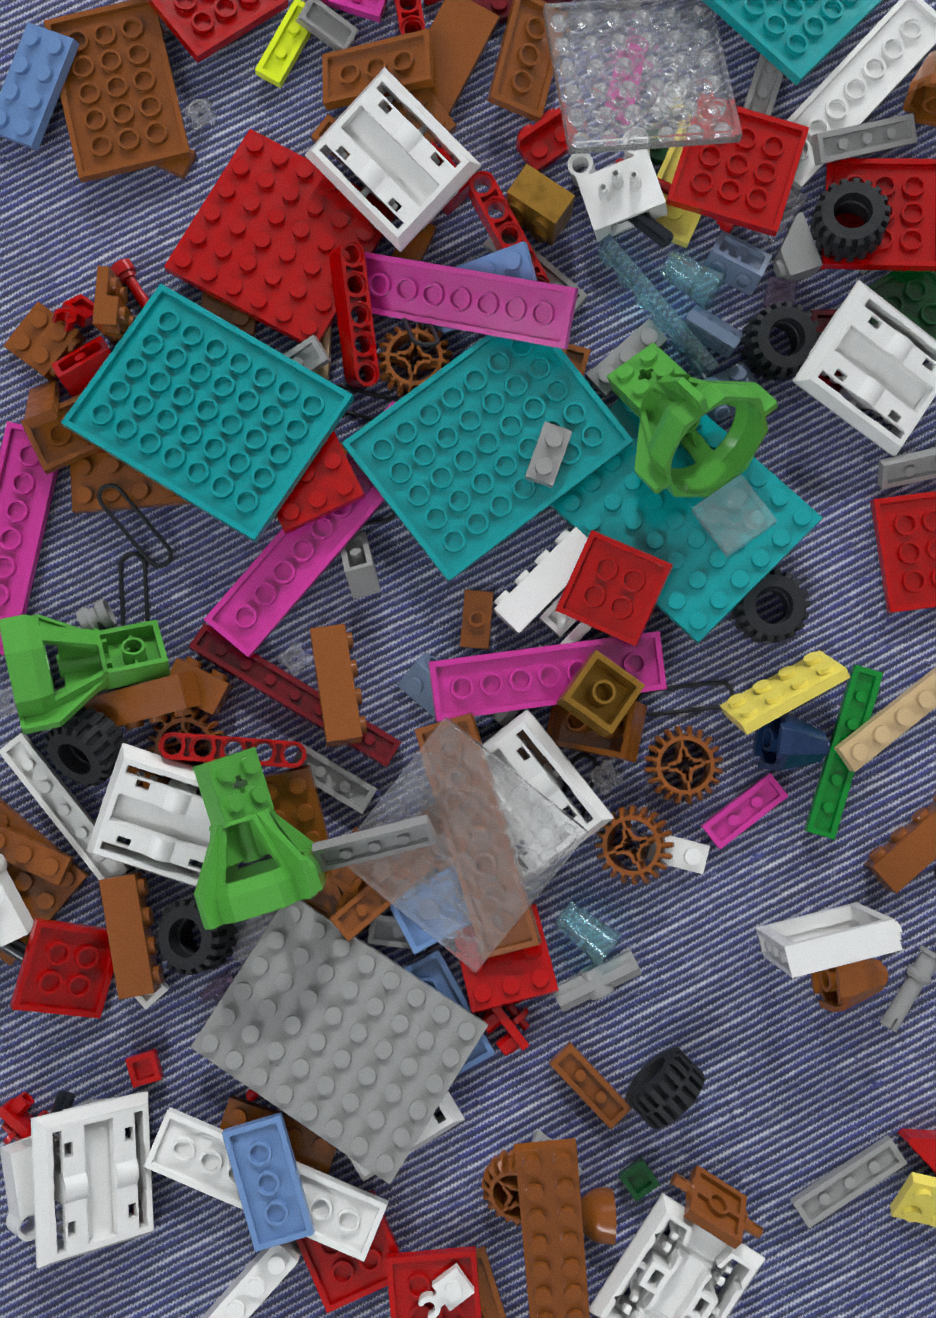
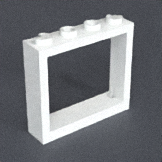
M857 902L756 927L763 956L792 978L903 950L900 942L902 940L900 924L897 921L895 922V919Z

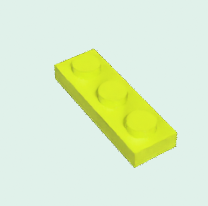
M294 0L255 68L257 76L279 88L284 84L312 34L295 22L305 5V2L301 0Z

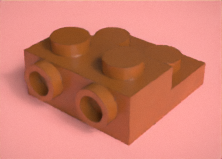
M97 266L92 323L111 344L117 345L136 317L126 306L128 301L127 288L109 266Z
M37 302L3 346L47 380L52 381L54 378H58L51 364L82 347L83 341L86 338L76 328L66 332L64 330L66 322L64 321L53 323L54 313L40 302Z

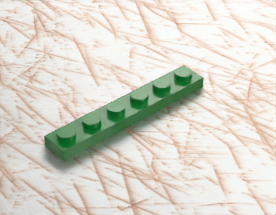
M852 665L850 678L845 688L830 739V750L824 759L804 831L835 840L854 772L849 771L834 747L871 718L883 677L882 672L859 665Z

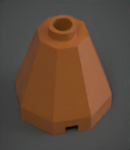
M936 50L927 56L911 81L904 99L903 110L906 114L908 110L910 113H913L914 121L917 124L936 126Z
M869 958L811 973V984L814 993H820L823 1000H818L821 1008L831 1012H840L883 991L888 982L889 975L887 968L880 960Z

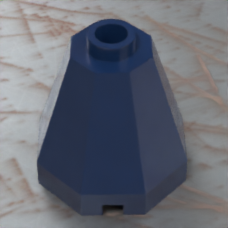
M789 713L755 730L753 751L754 755L760 756L762 761L757 762L758 768L782 771L822 762L830 750V742L825 732Z

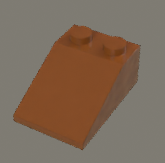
M634 701L613 734L603 737L560 705H552L547 733L558 747L636 763L647 706Z

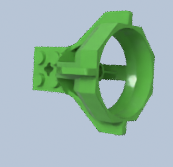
M654 342L607 375L612 391L640 418L634 470L636 475L655 494L660 493L666 488L674 497L711 496L747 470L769 430L766 416L778 408L776 399L756 382L707 381L691 377ZM723 404L736 407L735 417L729 432L713 451L696 430L701 417ZM679 443L695 461V464L684 468H671L672 459Z
M24 614L0 619L5 659L24 735L61 727L91 698L105 688L108 690L170 676L169 661L157 620L99 631L97 628H93V630L81 629L39 614ZM45 644L57 645L59 655H56L60 676L64 678L66 686L57 691L54 689Z
M255 747L193 767L211 824L209 826L210 842L194 892L195 901L206 930H212L223 924L237 923L285 908L300 900L317 896V892L323 890L326 883L325 872L322 871L318 860L312 853V844L314 842L274 811L275 808ZM267 854H270L272 856L271 858L264 859L238 868V863L240 862L245 864L265 857Z

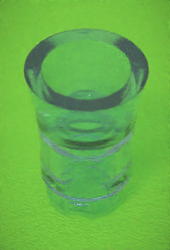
M673 250L668 256L659 275L668 279V283L693 299L703 310L711 303L726 278V274L711 269L686 254L682 255L676 250Z
M573 901L566 906L554 922L556 926L563 930L562 933L570 938L596 966L608 955L622 934L598 920L583 907L579 908Z

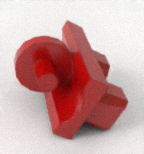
M514 1004L507 1005L505 1008L511 1014L510 1017L506 1015L501 1007L487 1010L480 1017L481 1020L488 1024L485 1030L488 1034L499 1025L506 1031L502 1037L494 1042L505 1056L515 1052L518 1048L524 1051L530 1046L515 1027L518 1024L523 1031L530 1027L525 1019L530 1012L526 1006L517 1009Z
M25 1091L16 1098H11L0 1108V1117L5 1121L1 1128L9 1134L3 1140L5 1145L10 1144L13 1140L19 1141L31 1136V1118L34 1117L27 1110L35 1101ZM43 1110L38 1116L50 1113L48 1111Z

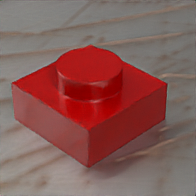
M156 1048L128 1056L125 1059L133 1088L161 1080L164 1077Z

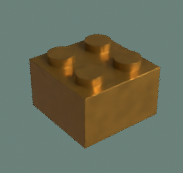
M526 164L507 191L506 201L520 227L530 231L532 237L538 242H546L552 246L571 219L575 195Z
M595 650L588 655L556 703L598 734L606 737L613 734L645 685Z

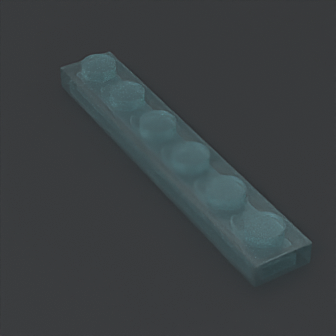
M608 234L600 242L598 252L601 261L605 266H611L618 274L617 279L625 289L629 288L634 293L639 307L649 311L654 317V324L662 332L665 331L672 339L671 344L674 349L680 354L684 353L689 359L691 369L697 375H702L704 379L710 377L719 367L718 362L612 235Z

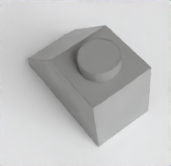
M803 212L798 213L794 218L774 258L773 269L777 278H781L783 286L815 275L823 265Z
M366 531L357 533L341 551L344 572L353 599L381 592Z

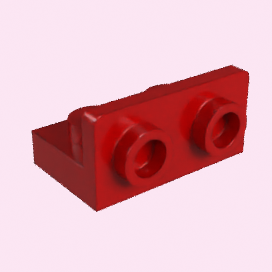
M564 105L556 110L554 108L548 110L543 114L540 121L534 125L528 124L524 126L518 133L516 150L526 164L539 172L581 145L582 139L567 120V110Z

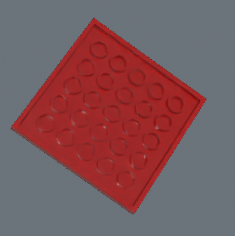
M249 129L167 260L164 268L167 273L298 343L303 342L312 335L317 336L321 343L337 317L329 261L331 250L337 245L353 240L363 247L364 252L375 253L384 235L309 159ZM350 182L359 192L363 190V188ZM370 192L366 199L392 223L396 215ZM344 250V258L350 263V255ZM348 280L347 286L351 291L353 283Z

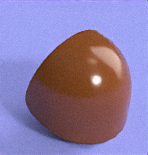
M607 1187L592 1189L581 1198L583 1233L596 1243L615 1245L617 1223L614 1192L611 1188Z

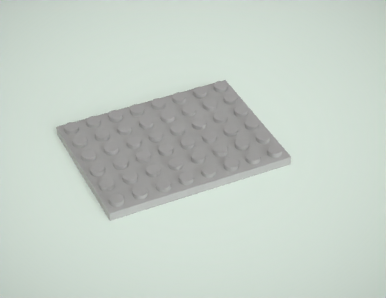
M300 900L277 911L190 1048L390 1185L488 1027V1024L355 936L348 942L329 918Z

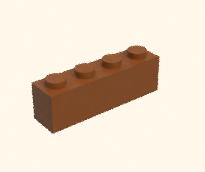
M345 624L310 628V640L326 747L361 743L362 734L367 733L365 716L359 717L358 706L362 705V694L360 688H355L353 679L358 677L356 660H350L349 650L354 649L352 633H346Z
M193 670L96 695L84 707L86 709L90 707L97 712H102L108 719L115 722L118 728L125 725L126 730L144 726L143 720L150 719L151 724L168 720V713L174 712L175 718L192 714V707L203 705Z
M936 794L932 798L934 800L933 803L927 808L923 807L917 810L911 816L912 821L905 828L902 826L896 829L890 835L891 840L886 845L876 847L868 855L869 860L864 865L887 891L897 894L936 859Z
M142 871L99 880L118 999L155 993L161 988L164 975L161 965H157L156 954H158L159 950H157L156 944L158 940L157 937L152 935L151 924L154 923L152 908L148 907L146 895L149 894L148 881L146 877L142 876Z

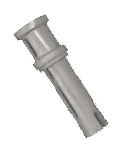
M923 945L919 947L921 952L913 965L907 967L906 973L908 976L879 1021L896 1033L924 985L928 986L932 983L931 977L936 970V953Z

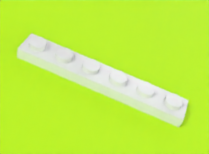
M20 733L0 749V755L98 880L122 875L131 869L129 865L86 852L95 826L94 820L26 734Z

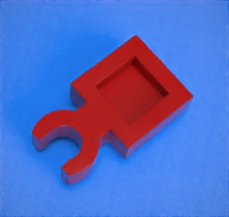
M79 294L63 302L62 308L54 311L52 322H66L64 327L66 332L72 331L75 324L84 328L93 322L94 302Z

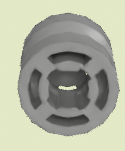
M103 598L96 601L93 607H84L76 611V616L82 629L93 630V628H97L99 630L103 626L109 628L117 623L110 605Z

